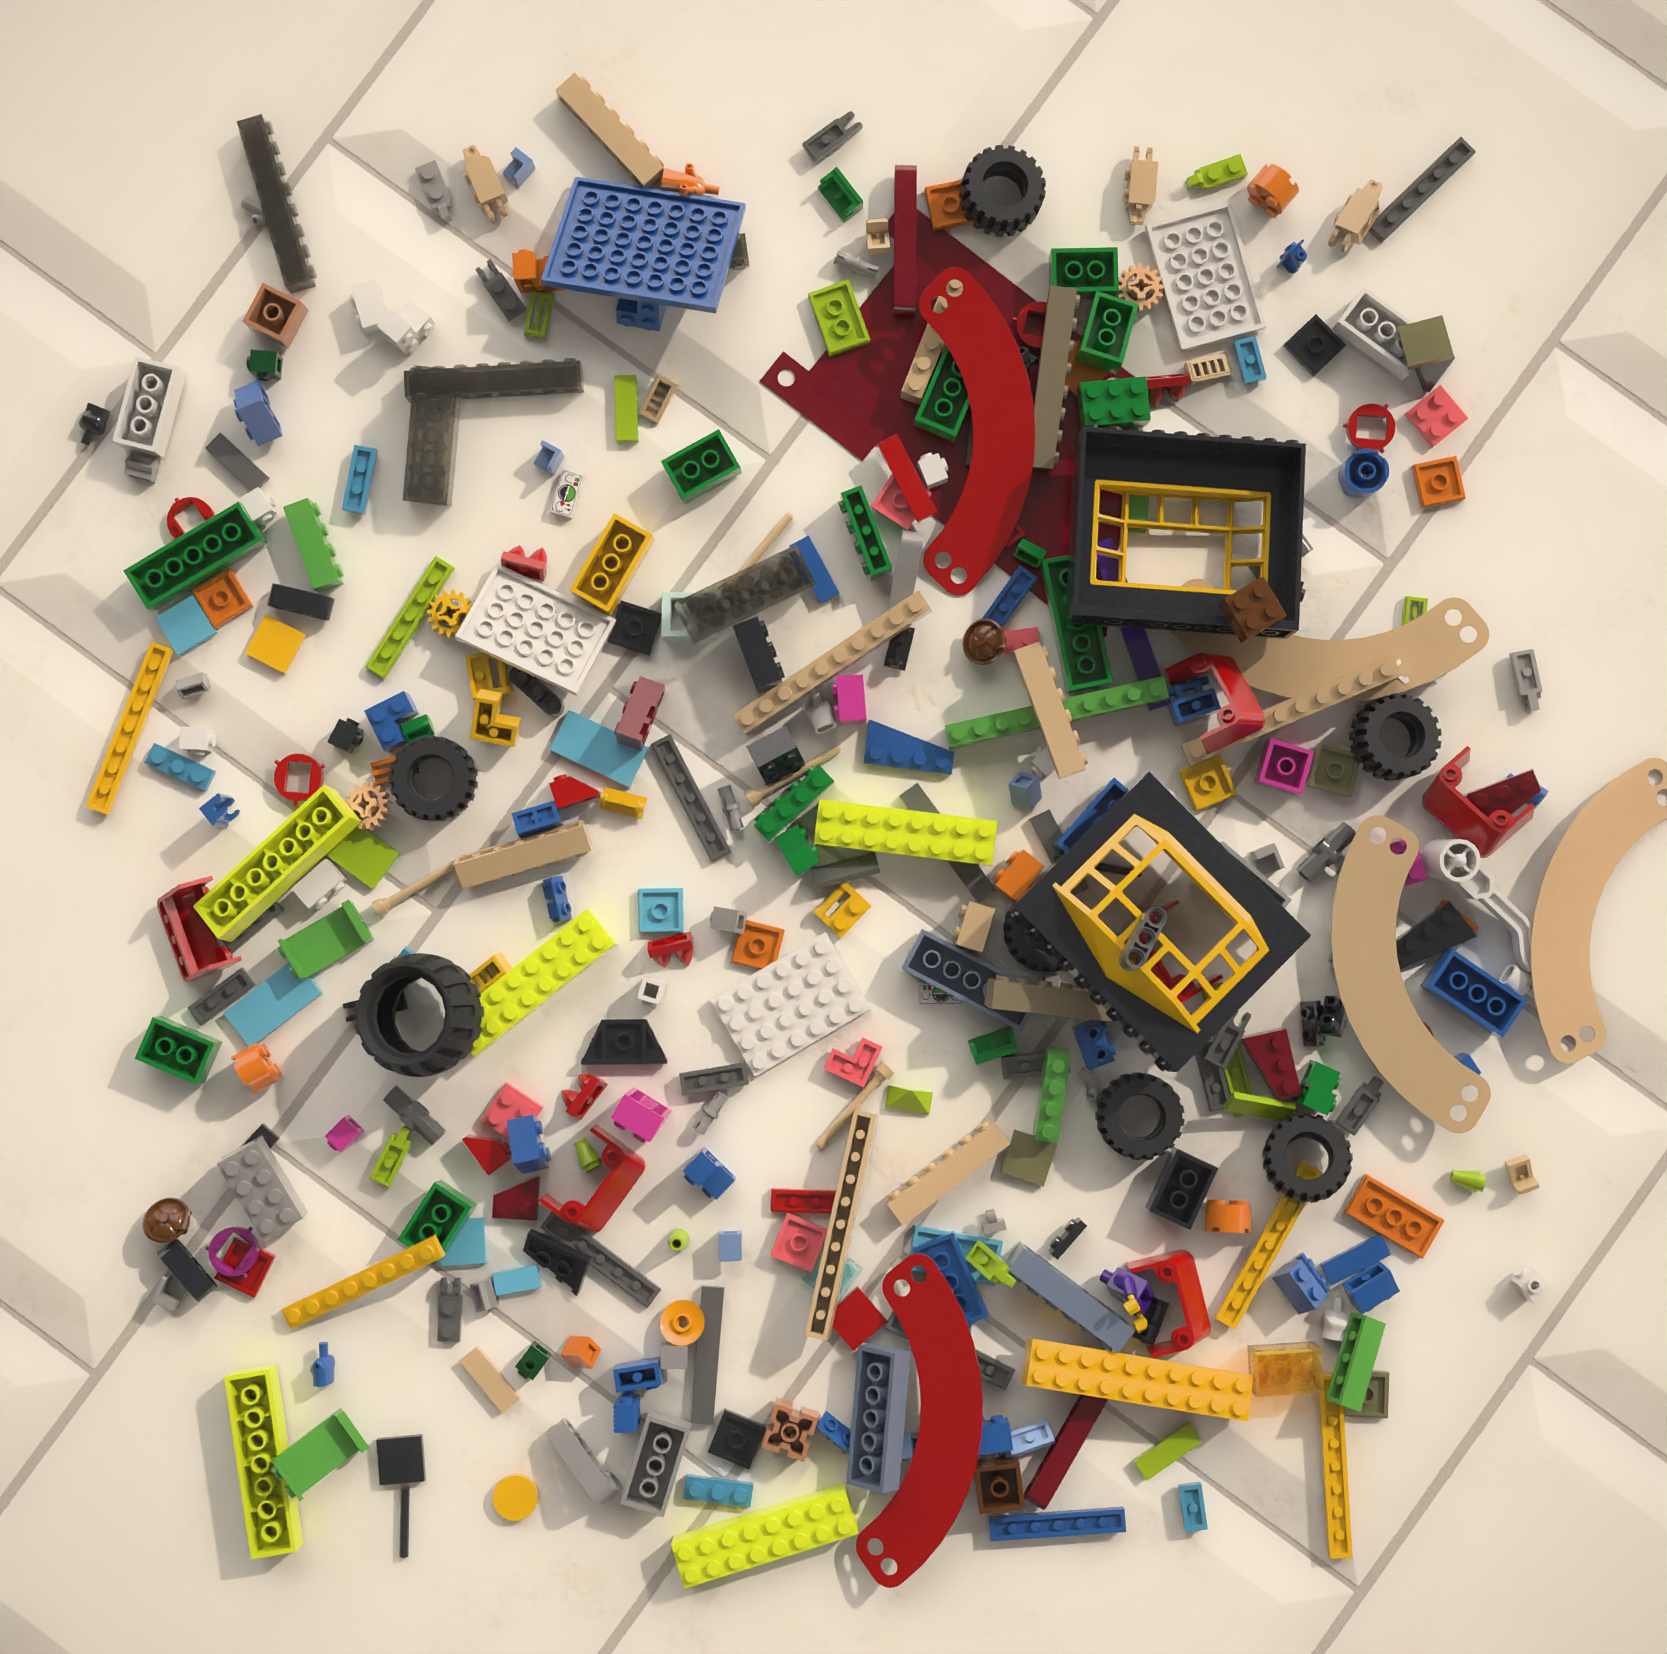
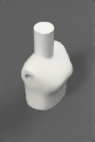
M819 691L812 692L811 698L814 705L808 709L807 714L813 724L815 733L821 734L834 729L837 724L831 703L829 701L822 702Z
M1514 964L1509 965L1502 972L1499 981L1519 995L1524 996L1526 993L1534 1000L1531 975L1522 971Z
M1334 1297L1333 1310H1326L1323 1313L1321 1337L1343 1341L1349 1320V1315L1342 1312L1343 1298Z

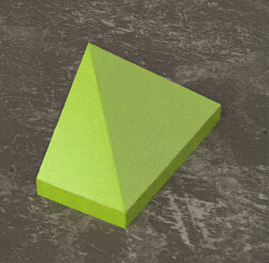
M889 1085L885 1107L930 1114L933 1092Z

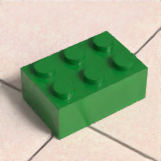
M1118 247L1051 248L1049 254V287L1051 285L1077 289L1076 295H1080V300L1092 299L1096 291L1116 297L1119 291Z
M1096 291L1089 305L1074 361L1116 374L1124 361L1138 304Z
M1146 376L1080 382L1076 388L1080 429L1088 424L1097 425L1098 428H1107L1109 426H1118L1121 429L1143 427L1151 421Z
M719 429L661 461L665 472L684 505L742 473L739 463Z
M156 1016L151 1019L135 1059L195 1085L206 1082L222 1041L163 1016Z
M436 1181L397 1240L410 1247L436 1235L446 1254L478 1204L444 1181ZM443 1258L432 1262V1264L435 1265L441 1262Z

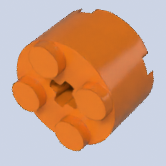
M1265 164L1247 186L1250 195L1248 200L1253 206L1262 207L1270 217L1276 218L1299 193V187L1296 182L1293 185L1289 181L1291 176L1284 169L1275 164H1271L1269 167Z
M257 1042L231 1057V1060L237 1061L234 1064V1068L246 1087L251 1085L254 1088L250 1091L253 1095L279 1081V1076L282 1075V1071L277 1063L272 1064L269 1056H271L268 1047Z
M1207 1200V1204H1205V1232L1251 1233V1206L1248 1205V1201L1229 1200V1205H1226V1200Z

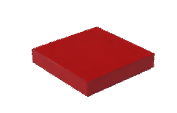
M237 1236L234 1237L223 1259V1263L236 1269L252 1245ZM259 1248L257 1262L246 1272L248 1277L243 1278L242 1275L226 1276L217 1271L214 1279L255 1298L276 1255Z
M857 1286L837 1304L832 1327L854 1351L858 1348V1345L864 1343L887 1322V1319Z

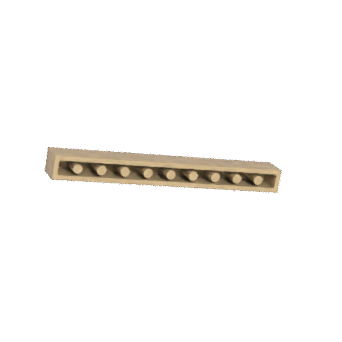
M916 591L738 711L733 717L744 734H751L932 612V609L920 591Z
M1391 655L1262 710L1266 722L1261 730L1209 755L1206 754L1200 737L1181 745L1182 751L1189 766L1398 678L1402 674L1394 656Z
M854 1110L805 1336L827 1341L831 1335L879 1116L859 1110Z

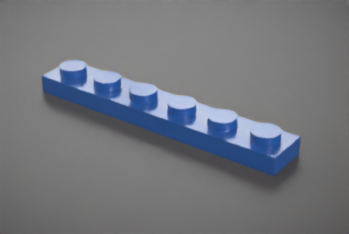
M1123 1506L988 1516L991 1542L1126 1532L1125 1509Z

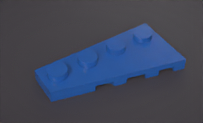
M869 719L864 764L952 774L953 751Z
M954 1231L912 1247L915 1254H925L936 1263L951 1286L965 1315L967 1324L989 1317L988 1310Z

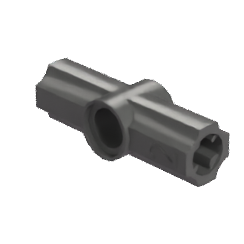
M1342 822L1327 838L1322 839L1312 849V853L1296 868L1298 873L1309 883L1312 882L1326 867L1331 866L1342 855L1341 852L1352 842L1356 834L1355 830L1345 822Z
M398 1085L390 1090L383 1099L400 1116V1120L408 1128L416 1130L431 1145H434L446 1132L429 1115L430 1112L425 1106L409 1097Z

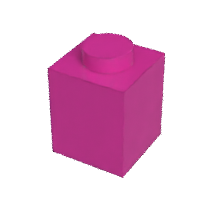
M347 1115L325 1137L328 1139V1145L333 1150L342 1152L365 1130L350 1115Z

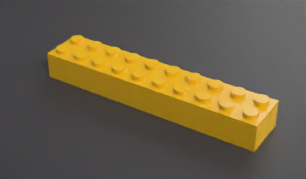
M1027 1338L1021 1378V1384L1246 1422L1249 1420L1253 1375L1032 1338Z

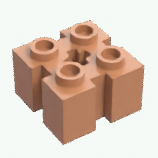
M776 1397L770 1415V1422L774 1424H767L761 1448L779 1453L780 1448L787 1450L788 1457L804 1462L810 1446V1437H807V1434L813 1436L819 1412L803 1406L800 1411L794 1410L793 1403ZM792 1426L796 1430H792L791 1433H788L787 1428L785 1427Z

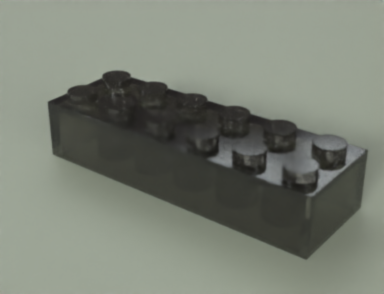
M414 365L402 501L452 506L464 372Z
M796 544L680 599L674 605L695 645L735 624L811 589L816 583Z

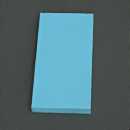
M568 710L549 750L630 788L649 747L644 746L641 751L617 742L613 730Z
M290 962L224 1012V1015L248 1046L262 1041L323 994L311 977L305 980H301L299 977L295 978L289 969V966H291Z
M914 1225L909 1256L915 1254L912 1247L951 1231ZM955 1232L965 1258L978 1240L983 1242L996 1255L1001 1256L1002 1240ZM966 1260L976 1283L996 1286V1283L991 1282ZM915 1266L912 1269V1272L927 1274L922 1266Z

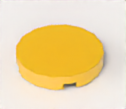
M523 1474L503 1477L496 1485L493 1493V1504L496 1511L503 1518L510 1521H520L527 1518L535 1510L538 1502V1491L535 1483Z

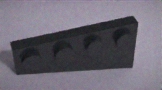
M1447 900L1396 939L1399 968H1405L1475 938L1477 935L1452 903Z

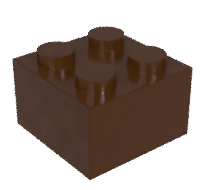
M1264 576L1218 603L1240 643L1278 623L1287 616Z
M1018 1457L978 1460L974 1478L979 1513L986 1514L1025 1509Z

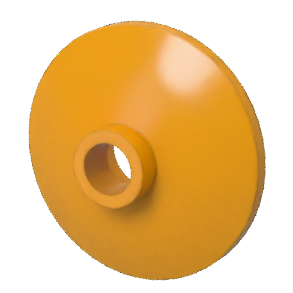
M688 1300L672 1302L664 1309L660 1318L662 1335L668 1342L677 1346H686L694 1343L701 1336L705 1326L702 1310L695 1303ZM683 1320H687L688 1323L685 1328L680 1327V1323Z

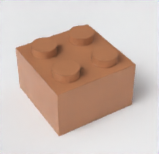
M262 283L242 322L250 330L289 349L309 310L301 301Z

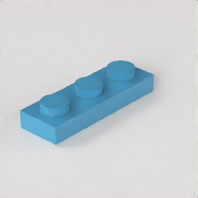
M354 445L342 505L343 511L366 514L378 453L376 448Z
M157 743L153 744L144 762L204 791L208 790L216 773L215 770Z
M687 1474L683 1499L751 1507L754 1482Z

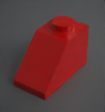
M566 774L554 777V782L549 783L556 807L559 810L598 798L601 795L600 791L571 776L567 777Z
M468 1135L462 1139L488 1176L512 1159L511 1148L506 1141L502 1142L501 1139Z

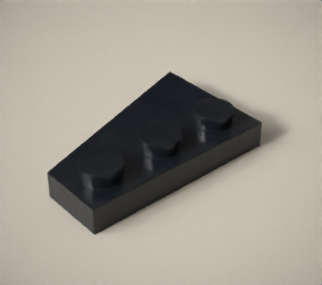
M531 1229L528 1232L523 1251L541 1267L551 1270L557 1275L555 1278L560 1283L564 1281L572 1288L571 1292L577 1296L581 1291L592 1256Z

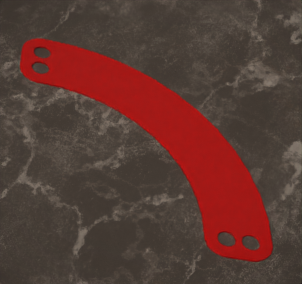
M952 267L940 273L925 289L919 300V310L922 317L945 343L961 372L972 412V457L968 477L958 504L943 530L926 549L923 564L927 573L947 592L953 595H964L972 591L991 569L1006 546L1020 517L1029 489L1034 463L1035 417L1028 374L1019 347L1004 317L989 295L966 270ZM958 280L962 283L963 291L959 296L954 297L948 294L946 286L949 281ZM937 296H941L947 301V309L942 313H936L931 308V301ZM946 552L950 555L951 563L947 568H939L935 564V557L938 553ZM961 567L967 572V578L963 583L957 584L952 581L951 572L954 568Z
M920 1253L908 1256L890 1270L882 1284L884 1297L904 1329L916 1363L921 1398L917 1443L911 1464L899 1490H897L892 1500L879 1516L859 1533L856 1540V1551L860 1560L874 1580L887 1588L897 1587L906 1581L927 1561L944 1540L957 1519L969 1492L978 1462L982 1437V1384L973 1338L965 1315L951 1286L936 1263L929 1256ZM915 1266H922L926 1270L927 1277L925 1281L918 1283L912 1279L911 1271ZM903 1279L908 1282L910 1291L906 1296L896 1294L894 1285L897 1280ZM873 1538L879 1539L883 1544V1552L880 1555H873L868 1550V1542ZM885 1558H892L896 1562L897 1571L895 1574L887 1575L883 1572L881 1563Z

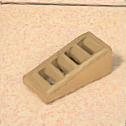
M1226 353L1191 360L1184 364L1185 373L1189 375V387L1232 375ZM1221 360L1225 370L1222 372L1220 371V367L1218 364V361ZM1210 363H1214L1216 373L1212 372ZM1202 365H1206L1208 375L1204 374ZM1195 367H1198L1200 376L1198 377L1196 376Z
M657 374L638 414L659 424L679 384L661 374ZM663 383L670 387V390L667 391L659 385ZM656 391L666 395V398L663 399L655 394ZM652 398L662 403V406L659 407L651 403ZM649 406L658 411V414L655 415L647 411V407Z

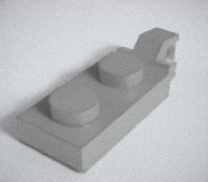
M434 160L416 167L415 170L434 214L439 212L444 223L452 221L448 208L453 207V202L436 161Z
M1528 649L1512 652L1509 654L1520 702L1524 701L1526 712L1537 711L1540 709L1538 699L1541 698L1543 690L1534 650Z

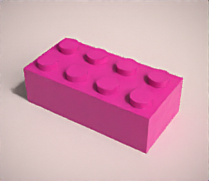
M633 1087L623 1096L610 1118L614 1120L613 1124L624 1131L626 1128L634 1132V1138L645 1143V1141L651 1142L658 1134L672 1110Z

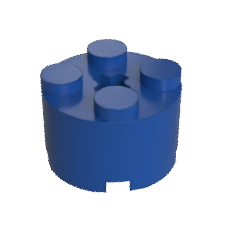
M1361 449L1353 453L1342 463L1338 473L1339 484L1344 494L1354 498H1367L1381 489L1389 477V465L1386 459L1373 449Z

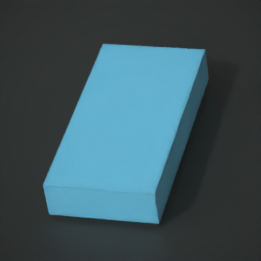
M538 1264L492 1273L496 1296L541 1287Z

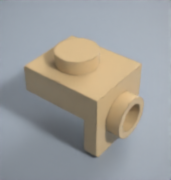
M887 218L866 220L868 255L890 254Z
M1526 1154L1505 1161L1509 1183L1518 1194L1528 1193L1540 1187L1539 1182L1533 1177L1530 1158Z

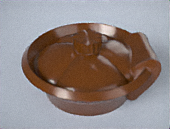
M979 619L973 622L963 636L962 646L966 657L977 665H988L997 660L1002 651L1006 650L1005 629L1001 628L997 622L991 619Z
M161 1199L151 1205L146 1211L142 1224L143 1231L154 1242H171L188 1232L192 1212L189 1211L188 1206L180 1199Z

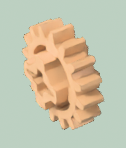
M1138 264L1137 269H1134L1131 265L1128 272L1123 270L1122 278H1119L1120 286L1118 293L1121 294L1118 295V298L1138 304L1137 311L1139 314H1141L1143 308L1149 312L1151 305L1156 307L1159 303L1158 300H1161L1163 296L1161 291H1163L1164 285L1159 284L1163 278H1156L1157 270L1150 272V265H1147L1145 269H1142L1141 264ZM1135 276V279H1134L1133 282H1128V284H1126V282H1127L1130 278H1132V277ZM1153 294L1149 300L1145 301L1146 296Z
M363 782L362 787L355 786V793L349 791L351 798L345 799V802L349 804V807L362 821L356 827L364 831L366 828L373 831L374 825L382 827L381 821H388L386 814L392 813L388 806L392 805L393 802L387 800L391 795L385 791L386 788L378 786L374 782L370 784Z

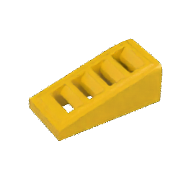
M501 953L495 954L469 974L471 977L470 982L475 984L472 980L475 977L481 986L479 989L481 994L509 972L512 967ZM488 967H489V968L491 969V971L494 973L495 977H493V976L491 975V973H490L489 970L487 969ZM481 972H482V974L484 975V977L486 978V980L488 981L487 983H486V982L484 981V979L481 977V975H480Z

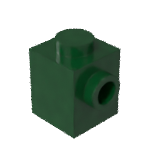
M251 349L250 356L247 357L246 361L249 372L260 381H269V378L281 379L283 357L277 351Z
M534 1340L515 1366L518 1369V1374L525 1379L530 1378L533 1381L552 1353Z

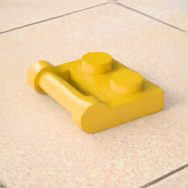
M483 652L465 656L473 700H475L480 689L500 692L502 695L513 693L512 686H509L505 662L496 659L501 687L494 688L489 660L494 659V657Z
M847 882L839 883V886L819 907L816 906L813 912L842 938L866 913L871 905ZM845 892L850 894L851 896L830 918L825 914Z

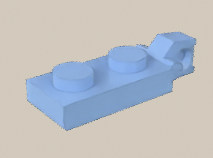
M1048 1420L1012 1431L1013 1450L993 1453L995 1459L1006 1456L1007 1459L1014 1458L1055 1444Z

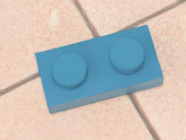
M1256 336L1234 341L1233 348L1243 384L1248 385L1266 380L1267 377Z
M1201 1482L1178 1484L1184 1531L1207 1530Z

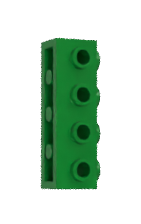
M862 485L841 492V501H838L842 514H847L849 521L846 522L849 534L854 533L856 542L853 544L857 555L861 554L864 562L861 563L865 576L869 575L870 579L873 580L892 573V565Z
M820 765L816 768L811 766L803 774L805 778L800 783L796 780L787 788L789 793L785 797H777L770 804L772 808L767 813L763 810L754 819L756 821L754 827L768 842H771L774 837L782 832L834 784V780Z

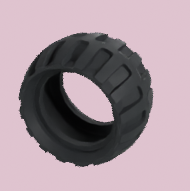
M426 953L399 956L392 959L389 963L381 965L371 974L372 978L364 982L359 991L361 993L359 1000L355 1003L354 1008L356 1013L355 1030L360 1035L361 1045L366 1053L374 1056L375 1062L387 1070L409 1077H427L445 1072L456 1066L460 1060L466 1058L474 1048L472 1044L480 1037L482 1027H480L481 1020L484 1017V1007L481 1006L479 998L481 997L477 985L470 982V975L449 959ZM423 978L434 985L442 997L445 1017L443 1029L437 1040L426 1050L420 1052L411 1048L401 1038L396 1026L395 1010L400 995L409 984Z

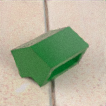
M1022 538L1013 556L1038 568L1046 550Z
M427 714L400 724L403 734L409 743L414 742V739L419 737L425 738L435 735L433 724Z

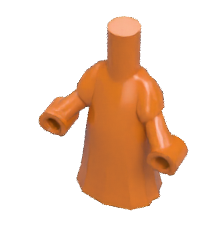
M691 163L686 164L685 173L665 168L661 181V190L678 192L682 196L687 194L700 196L704 193L719 195L720 190L719 186L708 185L700 176H697Z

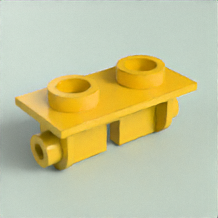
M604 787L603 793L600 795L599 809L642 819L647 797Z

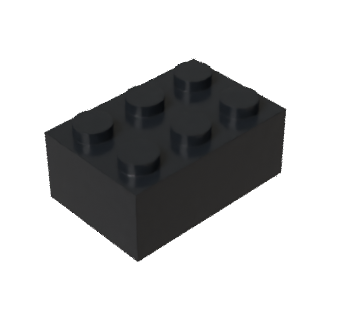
M758 616L733 625L757 692L761 693L779 685L785 676L780 662L775 663L774 658L777 655L772 641L767 642L766 637L769 634L764 620L759 621Z
M1173 1147L1145 1208L1154 1214L1191 1230L1218 1168Z

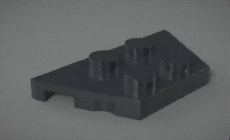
M602 1019L581 1060V1065L668 1064V1059L647 1019Z

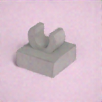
M994 1209L985 1211L987 1221L981 1223L985 1235L1007 1229L1003 1217L997 1219Z

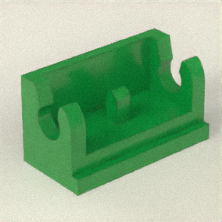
M835 167L819 181L821 184L818 186V190L843 222H846L863 209L862 198L838 167Z
M1010 1026L967 1040L976 1065L1019 1051Z

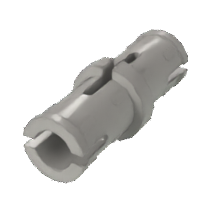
M839 250L837 251V257L835 256L833 264L847 268L853 274L857 272L872 280L876 278L879 266L865 262L859 256L855 258Z
M731 785L718 788L717 790L723 805L722 811L726 814L730 831L743 828L744 825L738 810L740 807L735 801Z
M717 1090L708 1105L703 1107L701 1116L692 1128L704 1135L713 1120L718 1118V1113L729 1097Z

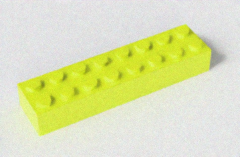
M323 785L193 907L218 939L228 942L234 941L362 821L335 789Z
M819 799L814 844L992 866L997 821Z
M586 909L481 993L479 998L481 1006L484 1007V1017L481 1020L480 1027H482L480 1037L472 1044L474 1046L471 1051L473 1056L481 1054L618 944L591 909Z
M277 1364L231 1371L224 1376L250 1557L251 1559L297 1552L303 1545L296 1496L294 1498L289 1496L284 1489L288 1485L283 1478L278 1480L271 1470L274 1467L271 1460L289 1447Z
M844 1482L673 1536L671 1546L685 1589L859 1534V1529Z

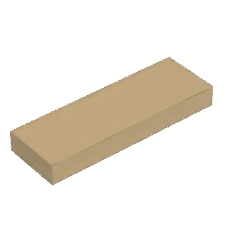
M476 1346L459 1361L502 1414L521 1398L479 1346Z

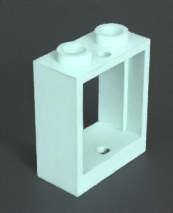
M662 592L661 637L663 639L716 640V634H720V621H716V612H720L721 602L720 599H717L716 593ZM673 600H710L709 631H672Z

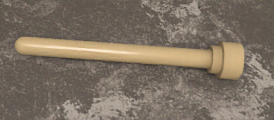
M788 512L783 516L731 580L723 581L718 587V590L730 600L736 595L737 585L792 521V513Z
M834 746L806 762L805 766L798 772L790 773L782 777L779 782L770 783L758 790L757 788L754 790L751 788L744 792V795L751 807L754 808L763 800L762 797L803 775L811 766L817 767L841 752V748Z
M455 860L387 899L378 898L373 901L372 906L380 918L385 916L392 909L391 906L454 871Z
M881 1061L874 1072L875 1076L816 1142L818 1149L825 1147L853 1115L854 1110L860 1107L881 1081L889 1080L894 1075V1071Z

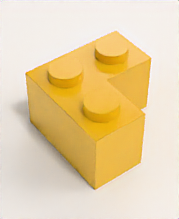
M484 689L479 690L475 698L470 739L510 747L515 746L519 737L521 718L500 714L502 693Z

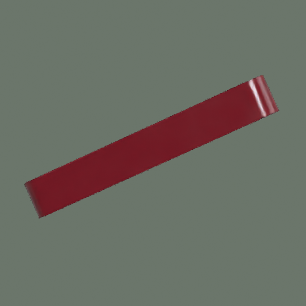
M895 165L893 315L916 314L917 165Z
M1079 1395L1054 1439L1055 1444L1050 1446L1024 1492L1025 1500L1042 1510L1047 1508L1108 1399Z

